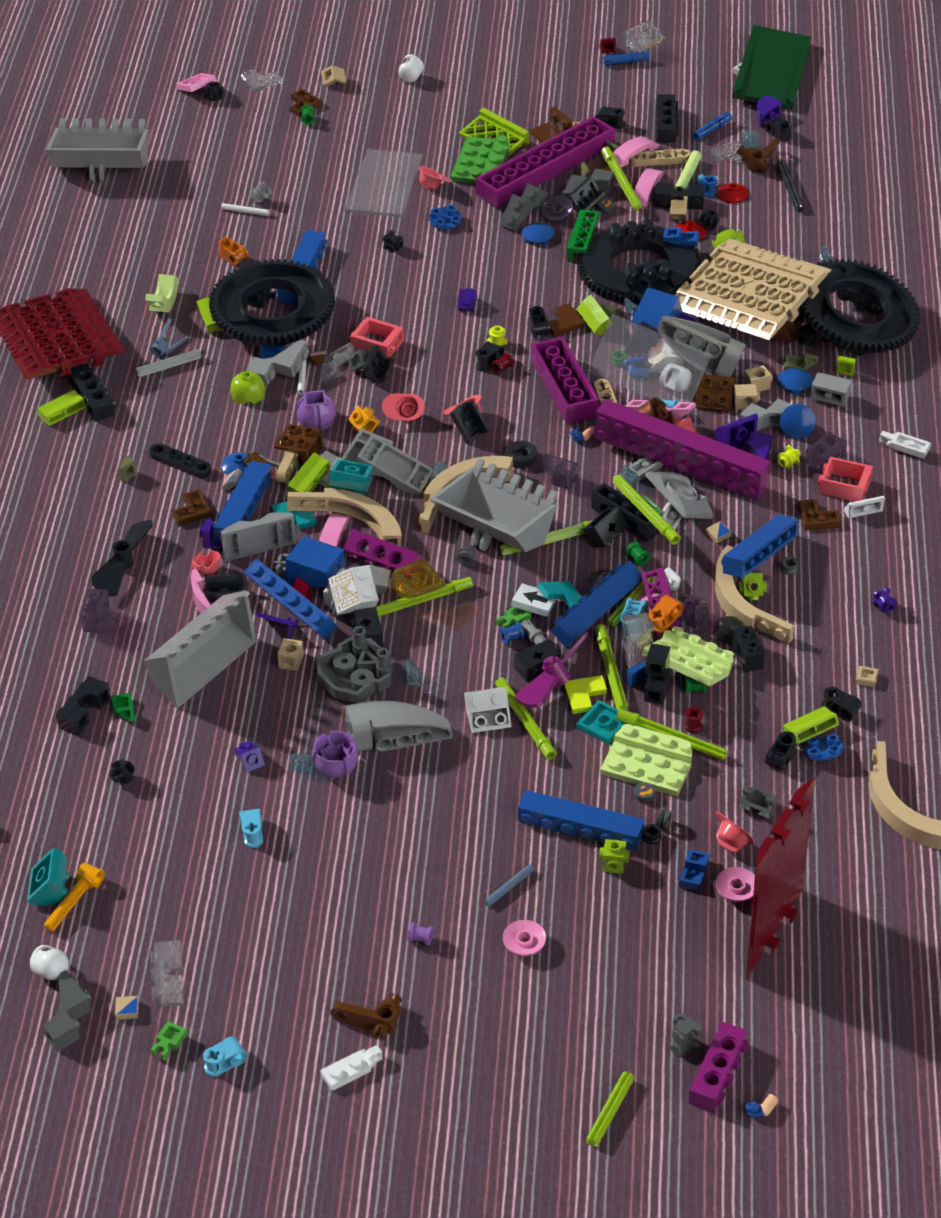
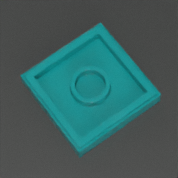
M598 700L576 724V729L610 746L614 741L616 732L627 723L616 720L618 709Z

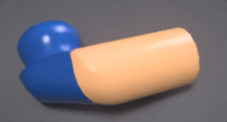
M589 426L581 433L579 429H573L570 435L574 441H587L594 435V426Z
M769 1094L763 1104H758L756 1101L748 1102L746 1105L747 1114L753 1118L768 1116L777 1104L778 1098Z

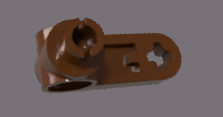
M774 138L763 151L751 147L747 149L741 145L736 154L742 157L741 161L744 162L747 169L751 171L760 169L765 173L771 165L766 161L775 152L780 141Z
M390 993L388 999L382 1000L375 1010L344 1002H335L330 1014L341 1023L371 1030L372 1036L375 1039H378L381 1034L380 1040H384L386 1034H390L397 1029V1020L402 1011L400 1006L402 998L396 994L394 999H392L394 993Z

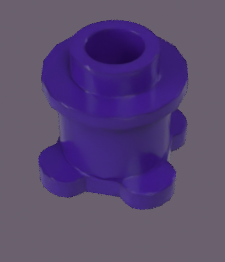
M888 587L873 593L874 600L872 604L874 606L879 605V610L883 613L893 611L897 604V600L890 596L891 590Z

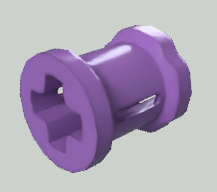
M412 922L408 930L407 940L410 942L413 940L424 942L425 945L429 946L433 938L434 928L431 926L428 928L417 926L416 923Z

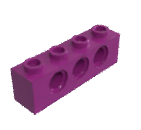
M355 529L351 530L344 546V550L349 553L348 556L355 560L361 558L367 564L373 566L378 564L381 566L380 568L397 571V575L404 578L408 576L414 578L423 559L418 552ZM366 546H369V549L366 552H363L364 548ZM385 552L384 557L379 558L380 554ZM402 557L401 562L396 564V560Z
M723 1021L721 1022L689 1090V1104L711 1112H715L717 1105H722L726 1094L724 1090L726 1087L730 1088L734 1077L732 1073L734 1070L739 1069L742 1059L740 1056L742 1052L746 1053L748 1049L747 1030Z

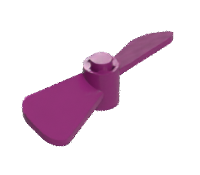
M585 632L562 660L553 656L546 658L542 666L544 672L516 694L515 698L518 703L531 708L540 707L546 702L554 686L560 687L568 682L571 675L564 664L579 649L589 634Z

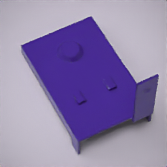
M258 612L256 616L267 621L272 620L290 625L287 639H290L293 626L298 627L299 619L291 622L292 618L290 617L284 620Z

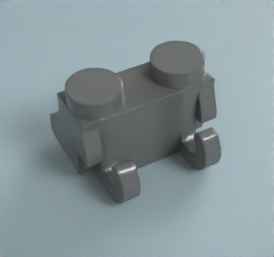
M744 786L739 807L750 812L752 808L759 811L758 815L770 819L776 809L777 797L754 787Z
M683 1013L675 1014L673 1023H677L672 1031L674 1044L671 1046L672 1052L679 1057L686 1055L690 1050L699 1052L701 1045L693 1040L694 1035L691 1032H695L697 1037L700 1036L702 1026Z

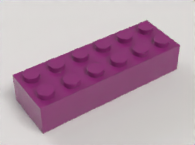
M564 337L531 344V362L565 423L595 417L600 405V399Z

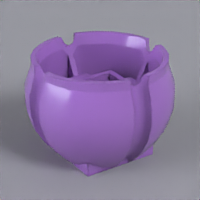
M324 390L303 392L304 396L300 398L296 406L299 424L305 427L320 428L321 431L331 427L336 416L335 404L331 397L325 394Z
M330 731L329 736L322 734L314 743L312 760L317 770L327 776L329 780L352 773L358 761V747L353 741L352 736L345 732Z

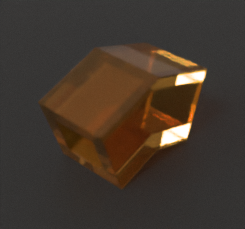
M257 452L247 454L244 463L248 466L250 461L266 463L267 460L260 457Z

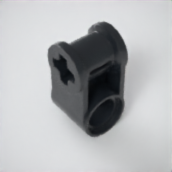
M603 106L595 116L612 128L621 129L625 126L623 117L625 111L622 108Z
M777 116L771 121H765L764 127L768 134H771L781 142H788L792 139L791 122L781 116Z
M533 306L529 309V326L532 337L541 334L550 335L549 321L544 309L540 306Z
M487 341L476 351V357L478 358L476 363L477 370H490L491 361L501 357L505 352L504 347Z
M828 687L824 690L823 695L825 699L822 701V707L825 706L844 721H851L862 707L859 698L836 687Z
M784 731L778 735L766 754L765 764L769 765L771 763L780 767L783 771L786 770L791 758L795 754L796 736L792 732Z

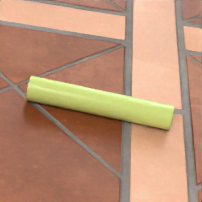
M699 151L691 153L674 187L675 190H686L702 157Z

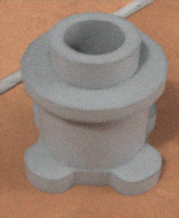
M263 181L250 191L252 200L258 203L262 202L263 198L267 199L268 195L272 193L271 189Z

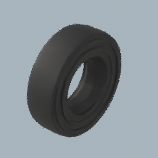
M515 441L507 446L505 456L513 457V467L527 468L536 462L537 448L528 441ZM517 452L528 453V455L524 457H518L514 454Z

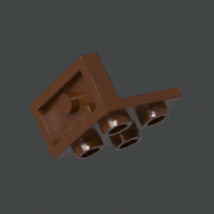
M552 107L550 108V122L530 129V133L543 143L573 127V121L559 109Z
M699 374L695 408L730 412L735 378Z
M292 424L287 425L274 444L275 449L300 453L302 465L306 463L314 452L319 454L324 446L321 429Z

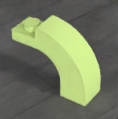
M159 274L155 295L146 294L145 300L150 303L149 311L167 313L172 309L178 291L179 278L174 275Z

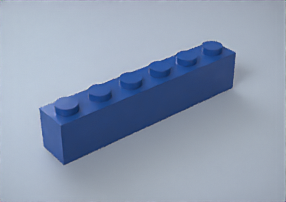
M306 230L291 259L293 263L300 261V265L306 263V267L311 265L312 269H317L318 261L322 259L323 251L328 246L325 232ZM277 289L278 302L298 304V296L295 293L284 289Z
M250 461L247 468H244L243 475L238 479L236 488L232 490L231 497L225 502L223 511L219 513L217 522L213 524L212 533L215 536L216 542L222 543L221 531L238 521L250 520L272 479L271 464Z
M779 514L723 556L721 561L723 573L740 578L747 576L798 536V519Z
M257 558L244 571L253 583L323 640H326L338 627L328 615Z
M628 561L625 565L619 564L613 570L615 572L614 575L609 573L601 580L603 582L601 586L596 584L590 590L592 593L590 596L585 594L578 600L579 605L577 607L572 605L566 611L568 614L566 617L561 615L553 622L555 626L550 631L565 648L643 580L642 573L631 561Z
M525 790L518 806L519 822L603 843H605V839L626 841V849L637 851L643 837L645 823L643 818Z

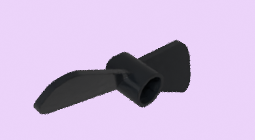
M152 520L135 523L130 527L125 540H119L113 544V556L91 577V582L95 589L111 597L119 593L125 570L134 563L132 551L153 527Z

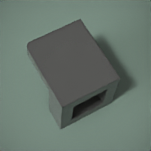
M359 349L347 355L351 372L362 369L370 350Z

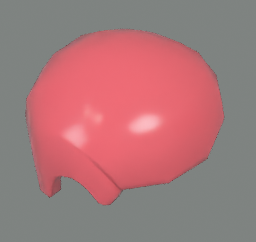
M210 551L208 555H203L201 552L197 558H193L192 567L201 575H213L220 569L222 556L216 551Z

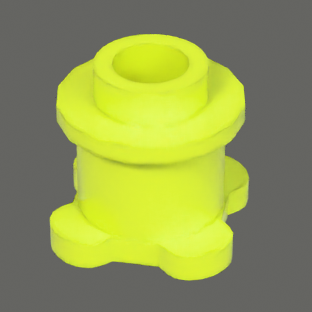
M501 326L490 328V338L487 341L500 346L506 345L507 339L504 338L506 334L505 329Z
M787 445L785 447L786 451L780 453L777 459L781 467L790 469L793 463L795 465L800 463L799 456L801 453L798 449Z

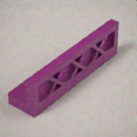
M663 567L642 573L651 610L664 595L673 598L668 577ZM658 575L655 584L648 582V578ZM656 590L662 592L658 599L652 597ZM679 618L667 630H672L674 626L681 628ZM664 632L657 633L658 637L664 634Z

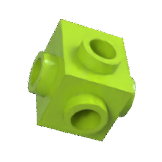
M749 573L742 578V581H739V593H742V597L747 596V600H759V596H763V592L767 591L766 581H763V573ZM752 583L755 585L754 590H751L750 585Z
M605 839L604 848L600 847L599 860H603L602 872L624 873L625 863H629L630 850H626V841Z

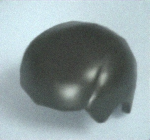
M735 616L722 617L716 623L714 635L719 641L732 644L733 629L742 628L744 624Z

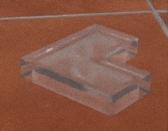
M253 69L241 74V78L255 92L282 83V78L275 71L261 76Z
M737 141L712 148L709 151V154L717 162L732 158L739 166L744 164L741 161L742 157L736 154L741 146Z
M351 342L323 358L322 381L325 384L339 377L340 365L354 357V346Z

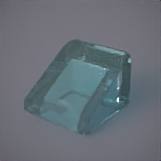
M743 131L742 145L747 149L749 147H758L759 132Z
M822 244L820 251L822 262L823 260L828 262L829 259L834 262L833 256L827 247Z
M407 659L408 687L422 686L421 670L410 659Z
M294 753L289 758V769L309 772L313 763L312 755Z

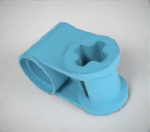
M633 598L627 599L620 617L626 634L635 635L641 630L644 619L649 612V602L647 600L642 602L635 601Z
M260 808L240 811V822L245 845L249 848H257L263 843Z
M234 1036L228 1037L213 1047L206 1049L203 1053V1059L206 1062L204 1065L205 1073L211 1077L219 1076L229 1069L241 1065L247 1059L248 1054Z

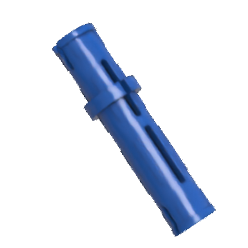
M632 51L627 54L603 56V60H605L603 61L604 66L648 61L649 51L636 53Z
M726 111L721 116H716L711 122L694 131L692 134L693 138L699 141L712 131L722 128L725 123L732 120V115Z

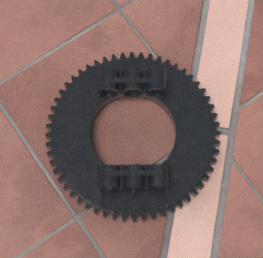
M644 219L638 225L634 221H628L623 227L618 223H613L608 226L606 231L591 238L587 253H580L578 257V272L581 280L584 281V285L587 284V288H591L592 292L595 291L596 295L601 294V298L606 296V300L612 298V302L619 300V304L625 302V305L631 303L634 306L636 303L640 304L648 287L675 295L676 291L685 281L691 285L692 282L689 277L701 265V257H699L697 249H694L695 246H679L663 241L665 228L654 225L651 219ZM632 250L651 251L664 258L655 263L645 261L640 265L629 263L623 267L622 272L615 269L611 264V261L616 256Z
M835 258L834 262L829 259L828 262L823 260L822 263H817L819 266L832 270L817 286L819 292L813 299L807 297L799 308L800 313L803 315L802 317L818 333L821 341L830 342L833 340L832 343L840 349H848L850 347V351L857 356H861L864 353L894 351L895 348L899 349L900 346L903 347L909 340L911 341L920 323L919 307H917L918 302H915L916 298L911 297L913 293L908 292L909 288H903L904 283H899V279L894 280V275L889 276L888 271L883 273L882 268L877 270L876 265L870 267V263L864 265L863 261L858 263L855 259L854 262H851L850 259H847L846 262L843 258L840 261ZM837 291V297L842 301L849 300L859 308L866 307L873 314H880L884 311L885 319L872 324L852 321L841 315L833 307L829 296Z
M264 259L263 263L257 260V264L251 262L250 266L244 264V268L238 266V270L233 269V273L228 272V276L224 275L223 279H219V283L215 284L213 292H211L209 297L211 317L215 325H218V329H222L223 333L226 332L227 336H231L233 339L259 346L284 345L307 338L317 332L319 328H322L323 324L327 323L326 320L330 319L335 307L333 286H331L329 279L325 278V274L321 275V271H317L316 268L312 269L311 265L306 267V263L300 265V261L293 263V260L287 262V259H284L282 262L280 259H277L276 262L273 259L270 262ZM284 289L298 296V308L285 316L263 318L248 312V298L262 290Z

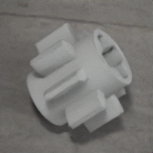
M281 554L278 556V561H274L276 573L283 577H287L285 559L289 554Z

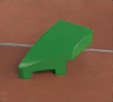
M131 693L112 695L114 715L130 723H135Z

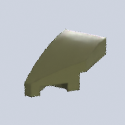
M806 353L803 358L786 354L784 370L792 368L806 370L817 363L819 357Z

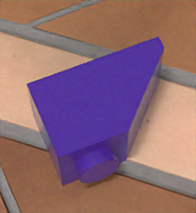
M766 95L757 102L759 127H764L765 121H771L781 115L782 101Z
M751 432L749 439H745L744 449H747L748 453L768 460L771 451L772 435Z

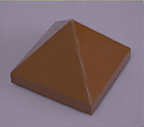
M310 352L307 359L318 366L327 355V352Z

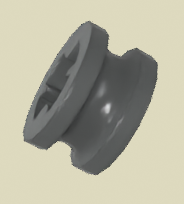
M461 547L458 551L457 561L462 565L472 564L475 557L474 550L469 547Z
M785 557L782 560V572L787 575L797 573L799 561L795 557Z
M661 808L657 815L656 824L658 826L663 825V828L667 829L671 821L672 811L668 810L666 812L665 809Z

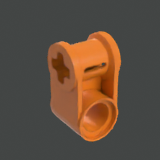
M231 238L219 240L220 257L233 266H237L241 260L249 258L248 250Z
M664 595L648 614L650 621L653 622V630L657 633L666 631L682 614L684 604L668 595Z

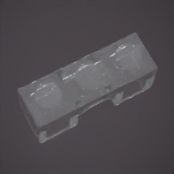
M180 940L154 942V951L150 952L151 965L155 964V969H151L152 982H155V986H151L152 999L157 1000L158 1008L183 1006L184 987L182 975H169L171 972L183 970Z

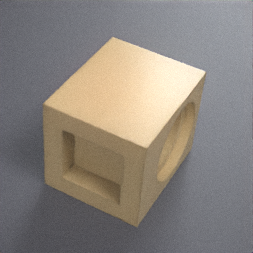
M764 365L745 370L744 384H756V390L760 392L770 389L773 377Z
M756 384L734 385L735 410H743L751 403L757 405V402H760V391L756 390Z
M283 639L277 654L280 669L298 671L304 656L303 641Z

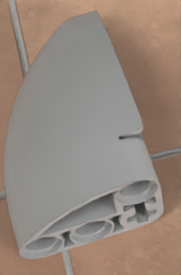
M663 316L657 328L662 338L678 355L707 375L731 377L746 347V344L733 338L730 340L731 336L724 332L676 317Z
M370 701L343 706L348 732L358 747V752L373 749V746H376V749L379 751H388L453 738L448 719L421 706L398 701Z

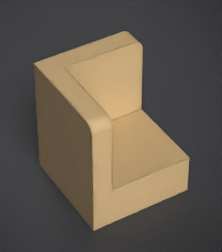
M332 65L321 71L323 85L329 86L335 82L346 83L343 68Z
M684 196V200H671L670 219L686 220L687 196Z

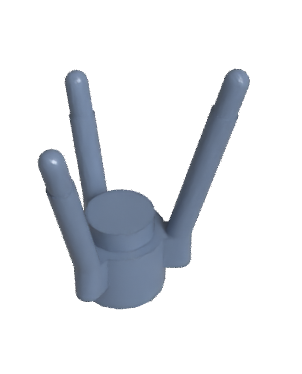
M171 318L168 319L158 339L150 348L151 353L156 357H161L163 354L167 356L170 351L189 339V336H186L167 348V342L162 338L172 321Z

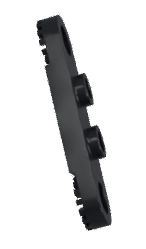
M154 444L149 449L152 459L161 461V463L187 474H193L198 478H206V476L209 477L212 473L209 462L167 445Z

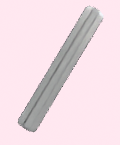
M199 349L137 367L136 374L138 377H143L202 358Z

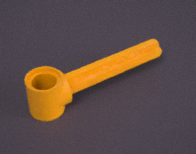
M82 863L76 873L77 883L46 920L44 927L50 932L54 931L87 889L97 888L101 885L105 875L104 871L88 863Z

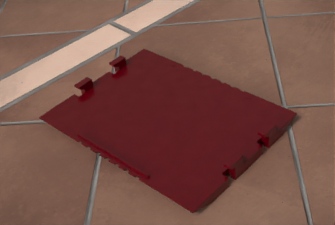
M68 288L55 292L56 297L53 299L50 294L25 300V306L20 307L19 303H14L0 309V335L4 339L3 341L6 343L11 355H13L12 357L15 359L25 380L57 372V368L62 369L58 372V375L61 377L71 374V367L88 363L89 359L94 358L91 366L96 367L104 364L103 358L126 352L86 289Z
M815 777L797 789L789 802L793 809L788 807L784 809L770 831V834L774 835V837L770 838L767 836L758 849L746 980L763 955L765 947H770L771 953H774L780 944V939L774 936L783 923V918H789V924H792L798 915V910L792 907L802 893L804 886Z

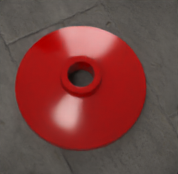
M738 183L723 184L716 191L717 197L727 203L742 202L747 199L749 194L748 189Z
M685 221L676 225V227H681L682 232L699 231V241L705 238L707 230L703 229L700 223L695 221Z

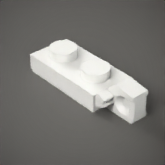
M882 431L879 438V443L884 446L923 459L931 447L930 442L900 432L891 434Z
M378 1045L367 1049V1051L366 1049L359 1050L321 1069V1076L331 1091L371 1072V1068L375 1066V1063L383 1059L382 1051Z

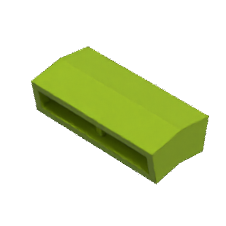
M589 295L577 307V311L595 334L602 336L613 325V322L592 295Z
M208 297L196 302L210 334L222 329H218V325L216 326L215 322H213L209 308L210 299Z
M73 390L38 407L37 412L42 421L50 426L85 409L86 404L84 398Z
M314 452L289 482L287 490L290 492H312L331 469L329 460L322 458Z
M824 706L784 724L783 731L792 732L796 736V744H799L838 726L839 722L837 714Z

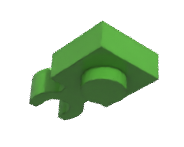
M512 607L504 612L505 616L496 619L497 626L503 624V628H508L517 622L521 624L524 620L532 619V615L529 611Z
M167 1021L156 1037L157 1043L151 1048L152 1056H155L159 1051H163L161 1058L165 1061L169 1057L170 1048L176 1051L188 1035L187 1029Z

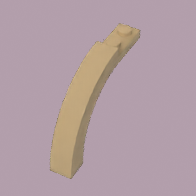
M484 456L468 459L452 465L438 474L424 492V513L420 514L419 517L422 533L429 534L438 512L437 506L429 498L471 467L474 468L479 458L485 460L482 472L486 473L489 465L495 464L497 468L494 477L498 478L501 470L506 469L509 471L506 482H509L513 472V457Z
M324 488V492H288L287 511H328L346 514L370 526L379 539L401 546V529L395 517L384 506L369 497L335 488Z
M727 545L721 552L716 565L715 592L720 606L728 616L739 618L743 622L744 627L752 626L753 629H759L789 644L793 639L794 625L748 603L736 589L733 580L735 576L723 573L722 558L733 549V547Z
M877 741L876 749L872 750V762H876V765H873V771H870L869 792L876 810L888 825L904 837L923 846L941 850V820L929 818L912 810L896 796L887 776L886 743L884 741Z

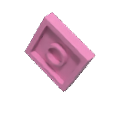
M200 73L176 83L177 90L193 92L207 86L211 81L216 82L217 80L215 75Z

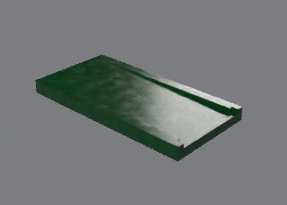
M753 25L732 98L757 103L764 96L769 95L782 101L781 108L792 110L812 37Z

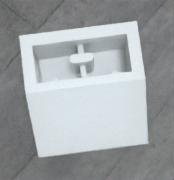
M506 687L464 693L466 711L472 733L511 727Z

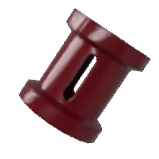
M503 353L499 359L491 361V367L497 374L503 373L504 369L514 365L513 358L508 353Z
M690 707L685 711L687 721L684 728L689 733H699L702 728L701 719L703 718V711L698 707Z

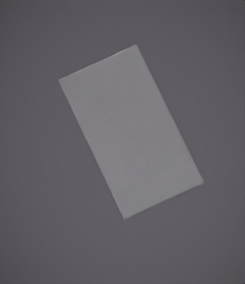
M367 149L346 204L345 212L402 217L419 170L418 168L423 159V154Z
M612 314L588 373L650 399L657 397L664 400L674 401L678 399L681 402H692L712 354Z

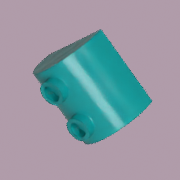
M337 459L330 471V486L335 487V489L353 490L352 492L363 495L369 489L373 466Z
M52 848L31 868L27 902L38 906H50L63 900L67 895L68 889L64 887V884L68 881L70 872L66 871L67 857L59 849Z

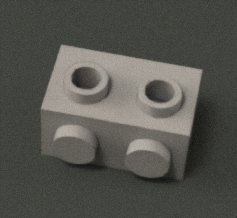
M818 372L811 386L810 399L845 406L850 396L852 380Z

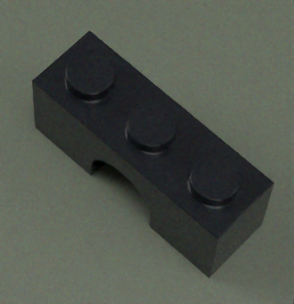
M657 182L655 207L671 208V200H684V196H687V209L703 210L705 185L689 184L687 190L677 191L673 189V183Z
M653 643L650 645L645 665V674H648L644 691V701L664 705L669 688L670 646Z
M88 676L79 685L75 693L68 698L65 705L57 711L58 728L79 736L89 724L88 712L85 708L94 707L101 710L110 699L109 683Z

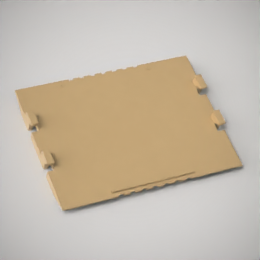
M728 239L718 245L709 255L712 260L711 263L705 259L689 277L692 282L691 285L685 281L676 291L675 296L679 297L682 310L685 313L697 317L700 316L703 319L706 318L709 321L712 320L715 323L718 322L721 325L770 340L787 320L793 322L799 315L797 309L807 297L813 299L819 292L817 286L832 269L802 260L798 261L795 258L791 259L789 256L785 257V255H778L779 253L776 252L772 253V251H766V249H760L753 245Z

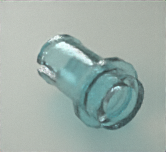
M439 461L434 465L431 481L448 468L445 462Z

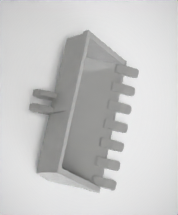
M60 118L59 128H55L46 147V154H48L51 167H89L90 181H94L95 168H99V180L104 181L105 168H144L148 164L149 129H145V119H139L138 128H132V119H126L125 128H119V119L114 118L112 119V128H106V120L100 118L99 128H92L93 120L87 118L85 128H79V119L73 118L72 128H66V119Z
M480 458L477 460L474 468L471 467L429 498L442 515L473 528L474 531L470 544L473 547H477L479 544V549L482 551L487 550L492 537L524 552L543 545L558 504H555L557 491L551 490L547 499H544L542 496L545 486L538 485L535 493L532 494L530 490L533 481L527 479L521 489L518 487L521 476L514 474L510 483H507L508 470L502 469L498 478H496L494 474L497 466L490 464L486 473H484L482 469L485 460Z
M247 590L220 597L144 660L154 686L177 709L257 642L248 597L250 592Z

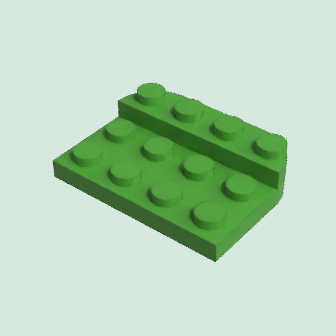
M497 135L495 139L467 136L451 174L452 181L476 184V177L503 164L506 157L509 156L507 137L505 135Z

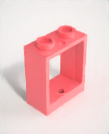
M366 317L350 335L352 350H370L371 347L377 345L386 358L391 357L404 341L403 327ZM370 332L387 338L382 343L365 336Z
M830 457L828 464L825 463L823 466V475H820L818 479L820 494L851 501L864 500L872 480L873 466ZM834 474L860 481L858 486L833 481L830 478Z

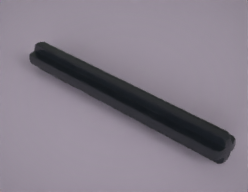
M779 160L777 167L794 209L797 212L803 211L804 205L788 166L784 160Z

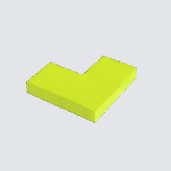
M602 675L569 680L564 684L572 714L588 712L592 708L590 696L607 694V688Z

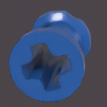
M705 176L703 178L705 197H714L716 195L715 184L717 179L714 176Z
M517 622L514 626L500 628L501 639L504 644H509V641L518 638L523 639L524 631L521 624Z

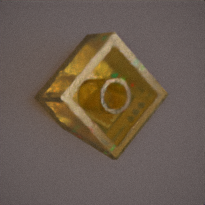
M424 558L394 569L390 586L400 598H415L446 586V582Z

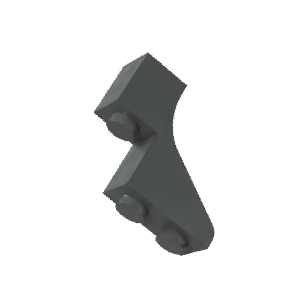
M595 169L589 177H593L599 190H604L609 194L613 187L614 172ZM572 175L570 181H567L566 189H563L561 197L568 199L567 196L588 177Z
M527 183L522 197L512 194L500 225L516 230L532 209L543 207L548 192Z
M66 970L59 974L60 1008L51 1020L43 1024L45 1037L57 1052L80 1039L78 1031L80 1025L77 1019L91 1011L90 1001L92 999L86 989L82 990L77 978L74 975L71 976Z

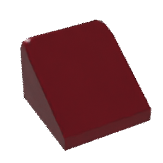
M616 38L600 39V53L615 52Z
M298 577L293 588L311 601L310 586Z

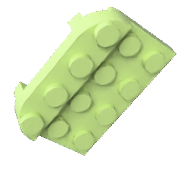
M674 626L672 630L664 631L663 638L653 643L671 647L670 668L709 687L730 674L734 661V653L732 651L723 650L717 647L715 643L702 640L698 635L686 633L680 627ZM650 645L644 647L642 655L647 657Z
M625 724L614 735V742L600 769V775L635 785L643 782L650 783L654 786L655 791L677 797L692 765L691 743L678 737Z

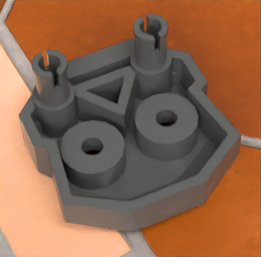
M355 627L353 629L354 638L350 637L337 644L338 648L316 656L319 684L335 699L361 703L365 702L373 694L377 695L391 686V675L394 673L395 660L389 655V650L381 648L371 638H365L366 632L364 627Z

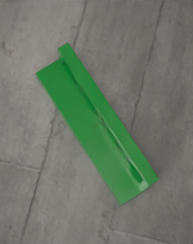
M579 211L567 245V262H574L577 253H587L599 218V211Z

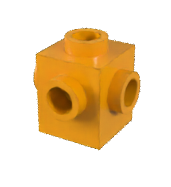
M357 405L348 418L353 424L352 428L357 432L360 429H364L373 433L380 423L373 415L374 411L367 406L363 408Z

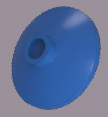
M246 452L232 453L223 459L221 464L222 470L227 475L238 468L243 472L250 461L257 462V459L252 454Z

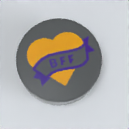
M603 198L598 202V210L608 213L614 209V202L611 199Z
M639 783L635 786L634 796L639 802H650L655 797V788L650 783Z

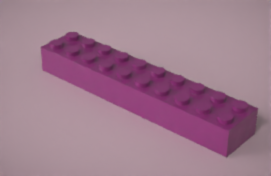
M592 116L476 177V194L498 208L509 202L512 194L516 196L522 195L527 183L537 187L600 153L606 147L607 140L615 144V129Z
M605 399L596 411L594 438L639 456H645L647 459L655 462L661 461L665 466L757 501L766 489L770 467L769 460Z

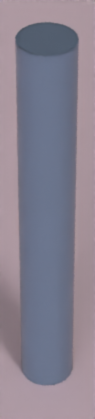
M528 864L486 898L484 900L485 905L490 907L531 874L534 871L533 866Z

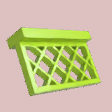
M484 107L479 110L480 115L459 132V136L464 139L467 136L488 138V136L506 135L509 142V156L522 145L527 146L530 144L529 131ZM480 121H481V123L485 124V125L476 126ZM487 129H494L496 131L487 132ZM477 130H485V132L476 133ZM469 131H474V134H466V133L469 132ZM510 141H517V143L510 144Z

